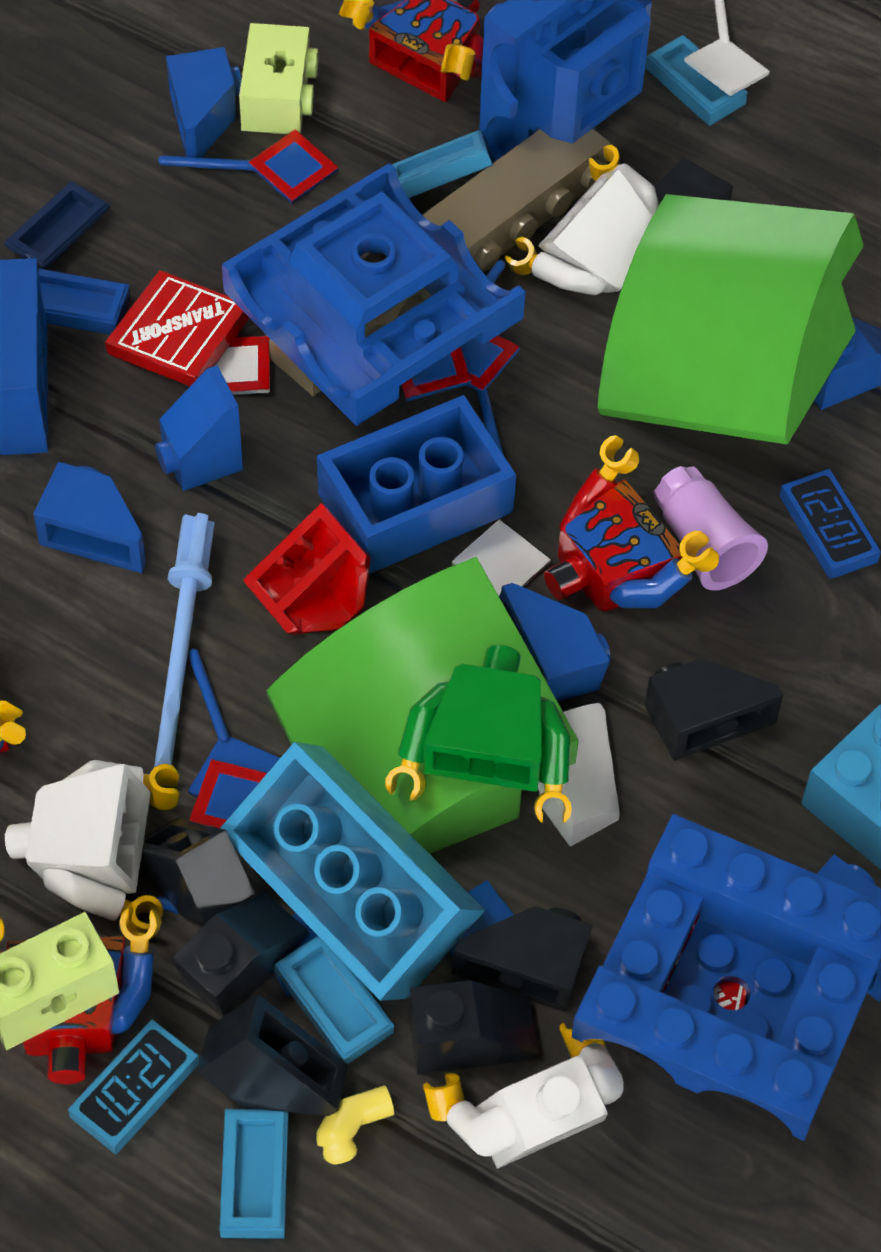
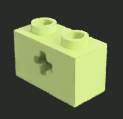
M250 23L239 95L241 131L289 134L296 129L301 134L303 115H312L314 85L307 84L308 78H317L319 52L318 48H310L309 27Z
M86 912L0 954V1040L6 1051L119 994L114 962Z

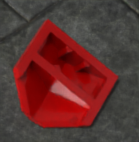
M321 503L243 581L286 633L294 635L333 631L340 629L355 619L365 607L371 557L327 506Z

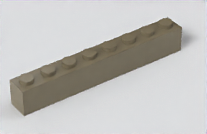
M539 129L495 161L492 166L484 169L432 207L423 216L439 226L451 220L463 232L465 243L482 272L488 271L495 265L501 255L516 245V239L524 237L529 240L537 228L552 217L557 218L563 215L573 201L589 190L596 182L590 175L589 158H593L599 165H607L608 161L604 158L603 147L610 145L611 142L594 129H591L574 143L551 138ZM369 253L363 260L377 263L385 260L387 256L383 253ZM422 288L365 324V338L425 301L431 295ZM269 338L271 361L312 396L319 393L321 390Z

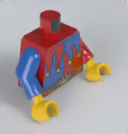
M373 0L343 1L339 15L353 19V25L360 30L364 28L369 29L370 64L445 103L451 97L461 79L468 81L469 79H477L482 76L484 39L480 36V18L477 15L480 8L478 0H401L384 6L374 5Z
M610 436L603 442L600 448V456L605 463L601 469L594 468L572 500L559 526L560 536L557 556L560 563L544 572V579L549 591L557 600H563L582 589L598 610L609 611L617 607L658 608L692 580V571L695 569L700 572L714 570L719 563V554L713 548H708L700 556L696 557L697 552L708 544L710 538L701 531H692L684 536L679 544L626 479L619 483L616 482L615 477L618 473H630L637 468L639 463L638 452L633 448L626 452L622 460L614 461V456L622 447L624 441L619 436Z
M132 906L124 911L120 919V929L124 936L100 937L114 962L119 994L23 1042L26 1054L31 1056H48V1079L51 1082L57 1084H76L85 1079L86 1054L108 1053L112 1051L115 1047L117 1034L130 1029L150 999L154 949L148 947L149 938L153 937L161 926V916L156 909H152L150 912V928L147 933L137 932L131 924ZM0 915L1 941L5 933V922ZM125 937L130 940V946H126ZM27 940L7 941V950Z

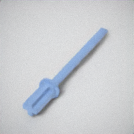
M197 513L195 517L185 514L182 517L175 567L169 570L167 578L171 585L180 589L154 767L160 764L172 765L196 592L206 590L212 584V576L208 572L215 522L208 521L209 515L204 513Z

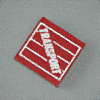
M159 270L105 341L107 354L191 386L207 368L216 365L249 317L229 296Z

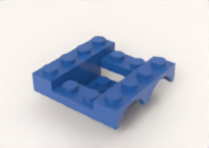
M507 0L504 3L496 4L488 12L484 21L479 131L482 132L487 144L492 164L539 129L551 138L574 143L642 92L651 22L652 2L650 0ZM586 23L585 45L583 48L578 47L574 49L565 61L550 51L552 47Z
M390 163L222 264L224 292L356 426L399 399V386L474 337L483 345L521 321L524 317L526 292L519 285L507 291L494 284L478 267L468 250L463 232L451 220L441 226L427 220L414 207L400 184L396 168ZM370 252L373 254L383 253L387 258L381 262L371 263L363 260L360 256ZM422 288L431 295L425 301L365 338V324Z
M672 814L649 862L647 875L603 966L599 965L574 1017L571 1038L582 1043L587 1039H601L633 1049L664 1068L672 1076L675 1084L697 1094L701 1091H718L748 1100L775 1115L787 1125L792 1132V1136L804 1141L881 961V901ZM700 911L699 919L693 929V932L686 944V947L679 959V962L672 974V977L666 987L665 992L662 993L663 988L670 976V973L677 961V958L684 946V943ZM723 982L738 983L747 992V1004L738 1010L725 1009L716 1002L713 994L714 989Z

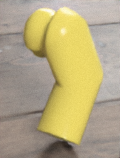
M385 1085L341 1099L338 1111L330 1116H325L317 1130V1145L323 1147V1156L328 1163L341 1164L353 1159L357 1154L353 1137L357 1134L360 1126L394 1115L392 1100Z

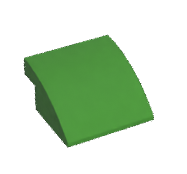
M666 194L651 218L635 251L613 315L599 387L597 408L600 415L788 445L856 331L842 286L843 279L864 247L855 214Z
M477 556L433 574L368 609L306 653L267 689V697L291 745L294 742L323 746L429 854L518 819L522 789L423 773L424 763H420L418 769L424 775L426 785L422 796L417 800L410 801L415 783L412 776L408 773H402L398 777L394 794H389L385 787L388 773L394 768L400 767L403 758L398 755L411 707L437 683L449 682L452 672L457 665L468 664L483 667L486 649L493 645H505L517 650L521 656L518 673L535 675L540 679L541 697L554 702L569 732V766L576 763L579 740Z

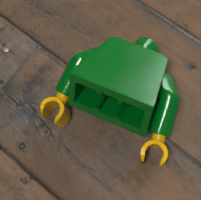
M505 645L488 647L485 652L483 667L468 664L457 665L452 672L449 682L437 683L411 707L398 755L403 758L401 766L391 770L385 780V787L389 794H394L398 777L402 773H408L412 776L415 783L410 801L417 800L422 796L426 781L418 768L420 763H424L423 773L534 792H537L540 781L545 785L544 792L537 797L534 804V811L538 820L543 822L542 805L545 800L552 797L559 798L563 802L562 822L565 823L569 819L572 812L571 802L567 796L562 794L563 784L569 781L570 735L554 702L541 697L540 679L535 675L518 673L521 656L517 650Z

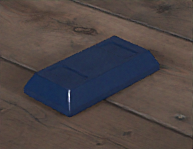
M70 181L4 242V246L23 259L37 258L38 268L46 270L110 209V204Z

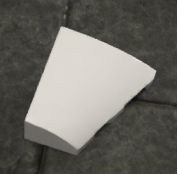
M600 703L589 704L563 712L579 740L576 763L569 766V781L563 784L562 794L567 796L571 802V816L565 823L562 822L564 806L559 798H548L542 805L543 810L570 847L619 820L620 811L606 714ZM540 781L538 785L539 795L544 792L545 785Z

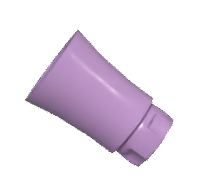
M679 466L662 477L660 484L654 489V499L663 511L664 520L673 530L680 543L688 533L701 531L710 540L706 546H703L697 552L696 557L700 556L708 548H713L719 554V563L714 570L709 572L696 570L702 586L708 590H722L741 582L752 574L766 556L768 549L767 540L733 509L711 481L706 480L696 467L686 468Z

